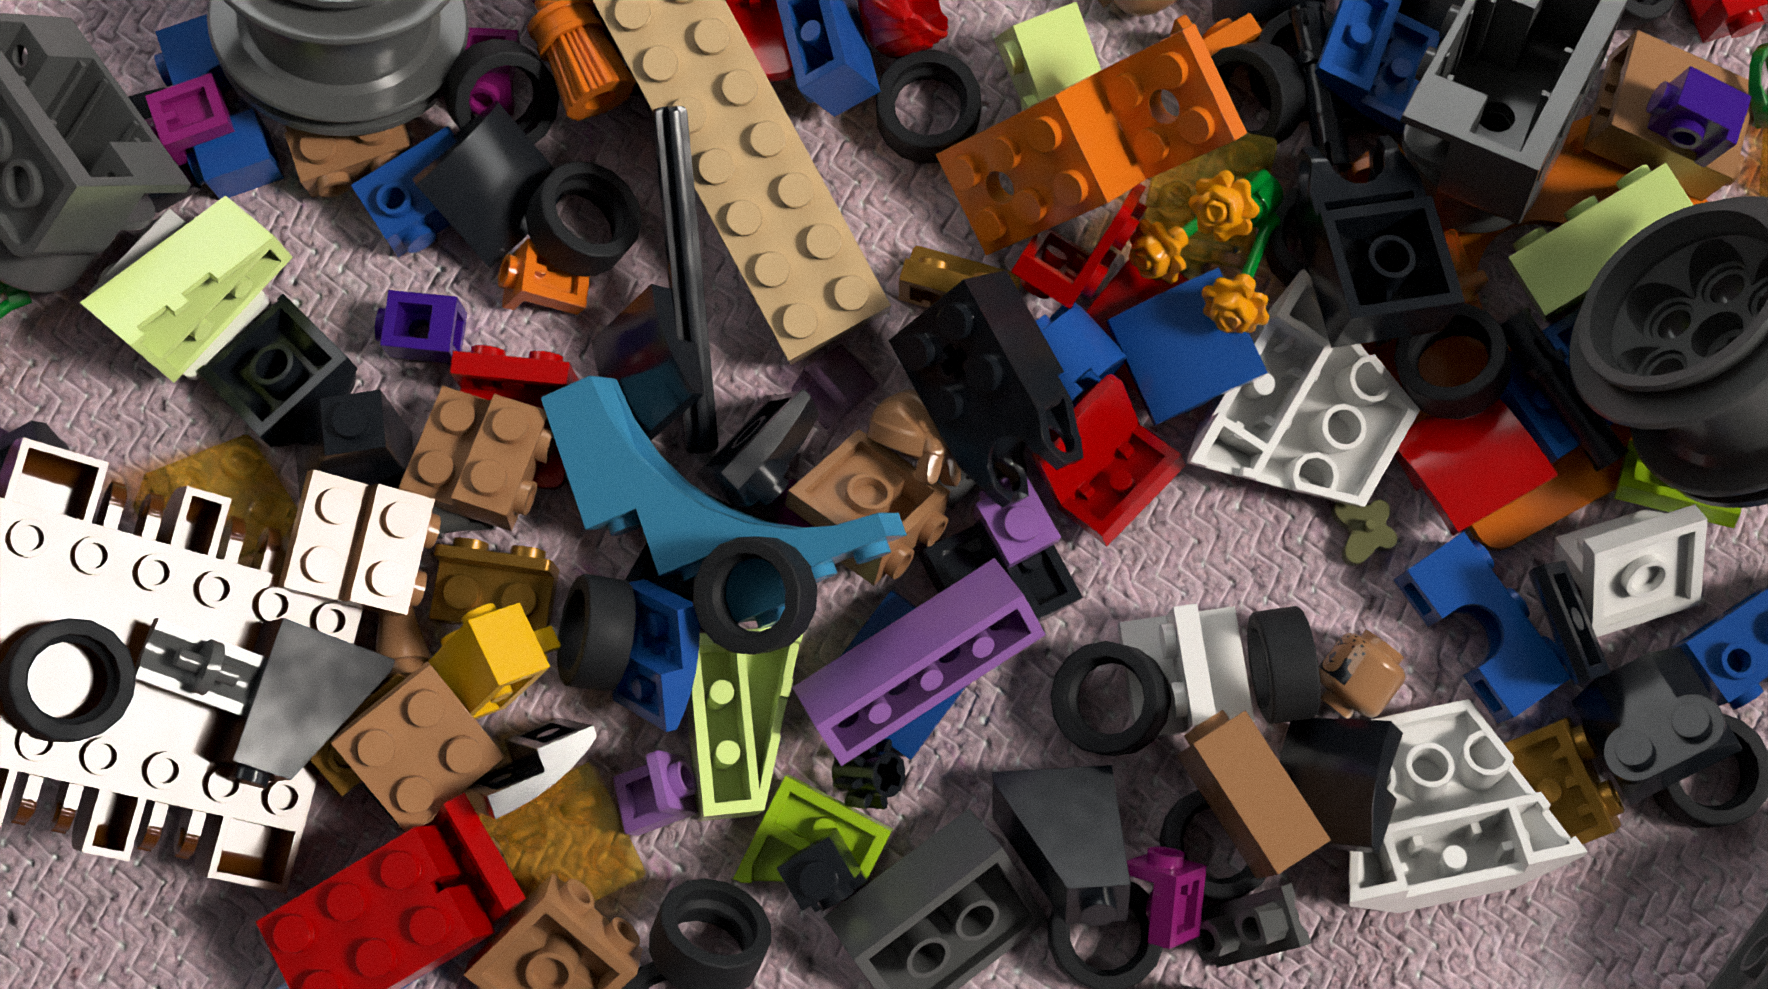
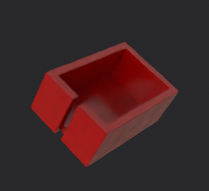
M440 825L413 827L256 921L289 989H401L496 933L471 884L447 887L439 892L435 882L455 879L464 874Z

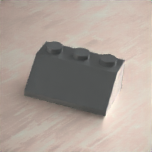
M970 809L964 811L824 916L828 925L874 989H959L1049 920L1003 847Z

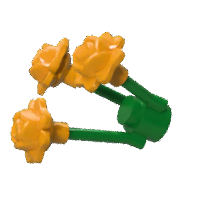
M1264 169L1250 172L1243 179L1236 181L1232 172L1222 170L1214 178L1202 177L1196 181L1195 188L1198 193L1190 197L1188 203L1197 217L1184 226H1173L1166 231L1161 222L1156 221L1151 224L1146 219L1140 220L1136 231L1133 232L1129 239L1131 243L1129 259L1130 263L1138 268L1139 274L1143 278L1154 279L1155 281L1163 279L1168 284H1173L1178 280L1179 272L1186 268V263L1181 257L1180 252L1188 244L1190 236L1198 231L1203 234H1209L1213 231L1216 240L1222 243L1229 240L1233 235H1248L1253 228L1257 227L1259 231L1241 274H1237L1233 281L1218 277L1215 279L1214 285H1206L1201 291V295L1206 303L1203 308V314L1209 317L1219 330L1224 333H1252L1257 325L1264 326L1268 324L1270 317L1265 308L1269 299L1263 293L1254 291L1256 282L1253 278L1271 233L1280 225L1281 221L1274 211L1282 204L1284 197L1283 189L1278 180Z

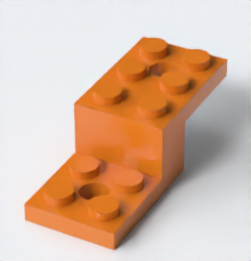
M1193 24L935 155L987 256L1103 206L1146 179L1234 142L1247 134V131L1196 24ZM1162 90L1169 91L1177 99L1179 104L1178 116L1170 114L1164 108L1161 101ZM999 172L1004 173L1011 180L1014 188L1013 195L1008 194L1002 188L999 181Z

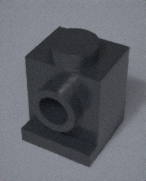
M837 828L791 855L777 867L778 872L802 911L810 906L815 913L819 910L825 911L850 896L855 888L867 882L866 876Z

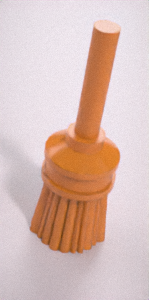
M535 0L534 5L538 12L529 21L527 31L531 39L535 40L538 45L537 52L540 58L550 64L567 117L580 121L584 118L606 113L627 100L633 92L632 89L636 81L604 35L605 27L601 19L597 18L594 13L595 6L592 0Z

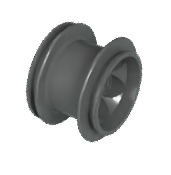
M209 0L207 10L208 34L212 48L226 78L235 91L253 108L281 124L297 130L329 136H356L377 133L400 126L423 114L443 97L447 73L456 58L465 51L469 33V18L465 0Z
M1765 196L1732 197L1692 205L1668 214L1642 229L1621 246L1599 271L1586 294L1570 338L1569 368L1575 388L1583 401L1603 418L1616 424L1630 427L1633 445L1639 458L1656 478L1666 485L1673 487L1684 496L1710 506L1745 508L1768 504V197Z

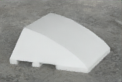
M1302 269L1267 312L1270 316L1268 324L1264 326L1257 325L1255 331L1250 335L1268 373L1260 379L1212 399L1198 423L1187 463L1362 508L1367 504L1420 409L1376 355H1369L1361 344L1331 348L1316 293L1312 286L1311 276L1305 269Z
M1469 699L1370 719L1392 721L1403 732L1385 785L1397 798L1380 852L1350 851L1349 907L1402 913L1510 890L1582 858L1587 854L1588 851L1576 836L1571 838L1549 810L1551 804L1542 792L1536 793L1512 763L1514 756Z

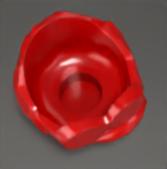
M857 0L860 19L862 20L868 41L873 48H876L887 57L898 59L911 53L931 49L933 44L939 43V40L944 39L948 35V18L943 14L939 0Z

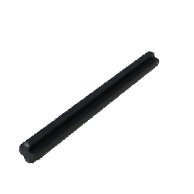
M664 106L653 110L652 119L668 282L672 292L677 338L698 343L704 395L681 414L684 446L689 453H708L717 449L719 442L688 114L684 106Z

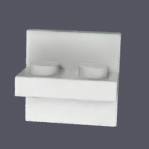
M1695 504L1672 512L1647 508L1555 537L1554 554L1559 561H1566L1573 580L1582 590L1581 600L1596 637L1701 605L1707 518Z
M1197 603L1174 606L1166 616L1118 623L1117 629L1120 644L1139 648L1158 663L1168 679L1171 705L1167 723L1157 737L1186 734L1221 710L1225 711L1230 720L1246 710L1252 721L1255 722L1235 606L1198 611ZM1124 666L1134 725L1141 715L1143 707V688L1136 675Z

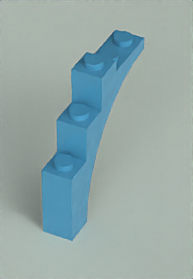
M588 376L541 397L585 530L609 529L611 536H618L642 527L659 576L681 574L684 582L693 581L703 559L719 544L738 537L757 536L778 538L797 548L811 565L817 583L838 574L835 567L836 563L851 557L855 558L856 564H863L891 553L889 542L907 535L899 513H876L834 526L799 527L767 522L728 508L691 485L658 453L635 420L617 379ZM748 559L738 563L732 569L726 583V602L733 619L737 623L756 621L759 629L773 626L779 621L785 608L786 594L780 573L772 564L763 559Z

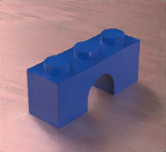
M207 14L155 31L162 53L154 55V59L160 76L167 87L212 73L219 83L222 95L233 88L226 78L212 48L208 34ZM253 108L238 114L229 115L235 132L193 146L194 151L187 154L188 163L196 182L200 186L207 184L219 199L224 196L230 198L285 179L270 132Z
M1462 532L1399 575L1394 581L1427 627L1453 613L1467 614L1475 618L1483 626L1488 638L1487 653L1484 659L1473 669L1465 673L1463 677L1498 724L1516 717L1568 681L1570 676L1563 667L1565 664L1558 646L1549 637H1541L1529 621L1530 611L1523 598L1514 589L1509 587L1506 589L1492 569L1495 567L1494 561L1487 549L1477 540L1471 541L1465 532Z

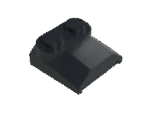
M282 294L270 309L206 366L203 365L197 370L270 447H286L297 443L319 399L350 394L356 383L357 367L301 310Z
M801 388L799 391L779 395L773 394L695 475L712 492L733 507H751L757 502L763 507L767 506L787 487L789 481L784 475L789 468L788 464L806 440L820 415L812 397L804 388Z
M1680 647L1648 652L1611 671V673L1595 679L1571 701L1630 805L1742 751V747L1725 720L1721 709L1710 696Z

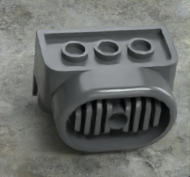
M1465 0L1462 7L1452 4L1439 31L1438 37L1444 40L1441 41L1437 49L1429 46L1415 75V79L1420 82L1417 84L1400 121L1406 124L1401 140L1403 150L1407 154L1406 158L1420 175L1426 196L1433 197L1441 226L1464 233H1489L1504 229L1514 223L1520 225L1526 213L1535 203L1562 151L1572 123L1606 57L1628 0Z
M0 13V282L30 292H59L77 283L96 254L102 253L109 247L119 230H139L148 226L155 216V206L147 193H186L191 183L71 18ZM24 48H26L28 54H22Z

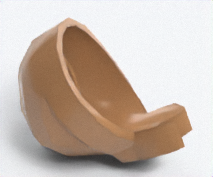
M905 389L884 399L875 408L869 418L868 438L917 459L915 479L921 485H933L940 476L941 483L945 486L957 487L961 480V469L941 437L916 390Z

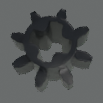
M883 739L843 766L834 757L832 784L839 791L847 793L845 806L864 809H886L888 805L887 797H893L901 791L905 780V766L903 759L899 755L890 752L892 740Z

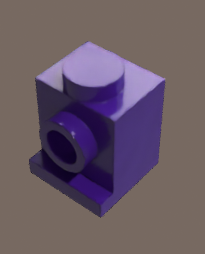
M1690 66L1670 83L1663 81L1655 89L1646 108L1647 113L1651 114L1647 128L1666 137L1670 143L1677 147L1696 152L1697 155L1694 163L1706 167L1737 144L1752 96Z
M388 290L386 308L380 307L376 314L375 339L377 342H380V346L390 358L440 362L451 366L453 351H462L468 313L456 296ZM429 326L427 339L413 337L418 327Z

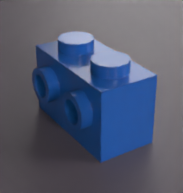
M776 0L795 74L796 85L806 101L809 103L815 102L835 117L881 92L863 23L860 19V12L855 0Z
M449 126L441 129L351 185L398 257L406 252L416 253L427 248L436 240L437 233L451 225L412 180V178L456 143V140L453 138L454 133Z
M1768 585L1757 589L1670 647L1681 648L1718 706L1728 703L1732 710H1735L1751 702L1764 692L1759 683L1768 677Z

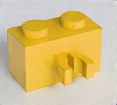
M520 602L497 610L494 603H490L465 614L461 618L463 625L460 629L449 633L440 640L442 647L428 662L476 720L506 709L550 668L547 654L558 650L561 644L551 625L533 631Z

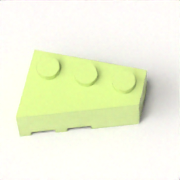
M1077 1L1013 25L994 38L995 44L1020 97L1022 111L1101 70Z
M1667 163L1653 171L1650 170L1647 164L1636 168L1616 182L1619 188L1618 192L1601 202H1598L1595 196H1591L1564 213L1568 222L1548 234L1543 227H1539L1512 245L1516 253L1508 257V266L1544 322L1582 302L1599 271L1630 238L1666 215L1693 205Z
M224 196L80 303L175 383L293 257L273 234L227 196Z
M767 627V628H763V629L756 628V629H746V630H748V631H759V632H760V631L769 629V628H771V627ZM700 633L697 669L686 707L692 771L697 784L695 793L698 811L697 822L757 816L765 810L781 738L780 732L791 692L792 677L803 634L791 645L768 653L750 655L732 653L714 643L706 633Z

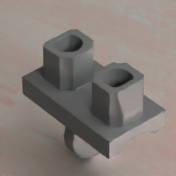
M158 617L153 619L136 662V680L228 713L243 716L251 687L262 668L265 657Z
M1292 883L1202 908L1200 935L1194 938L1199 957L1203 961L1214 958L1216 967L1219 968L1310 944L1308 932L1301 925L1298 911L1295 908V892Z

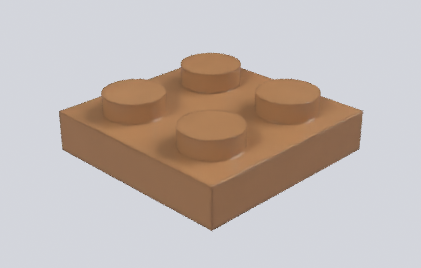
M428 661L329 739L333 747L405 832L413 827L423 825L439 811L445 802L460 795L505 758L504 754Z

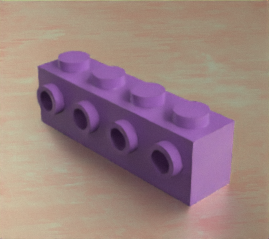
M994 558L792 688L814 726L840 765L843 766L1046 634L1024 594Z

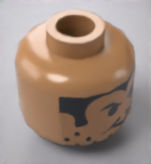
M1367 629L1361 636L1356 633H1346L1338 640L1319 665L1320 684L1326 688L1320 699L1346 719H1350L1355 711L1365 717H1376L1386 707L1406 679L1405 672L1399 665L1404 657Z

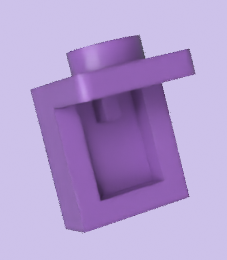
M1008 477L998 481L1005 489L1012 491ZM1028 477L1029 496L1022 501L1002 508L982 490L978 494L981 501L975 504L972 513L976 522L980 519L1008 569L1058 543L1061 539L1058 530Z
M656 750L646 754L647 764L613 777L625 834L639 836L698 813L694 798L697 789L696 779L684 756Z

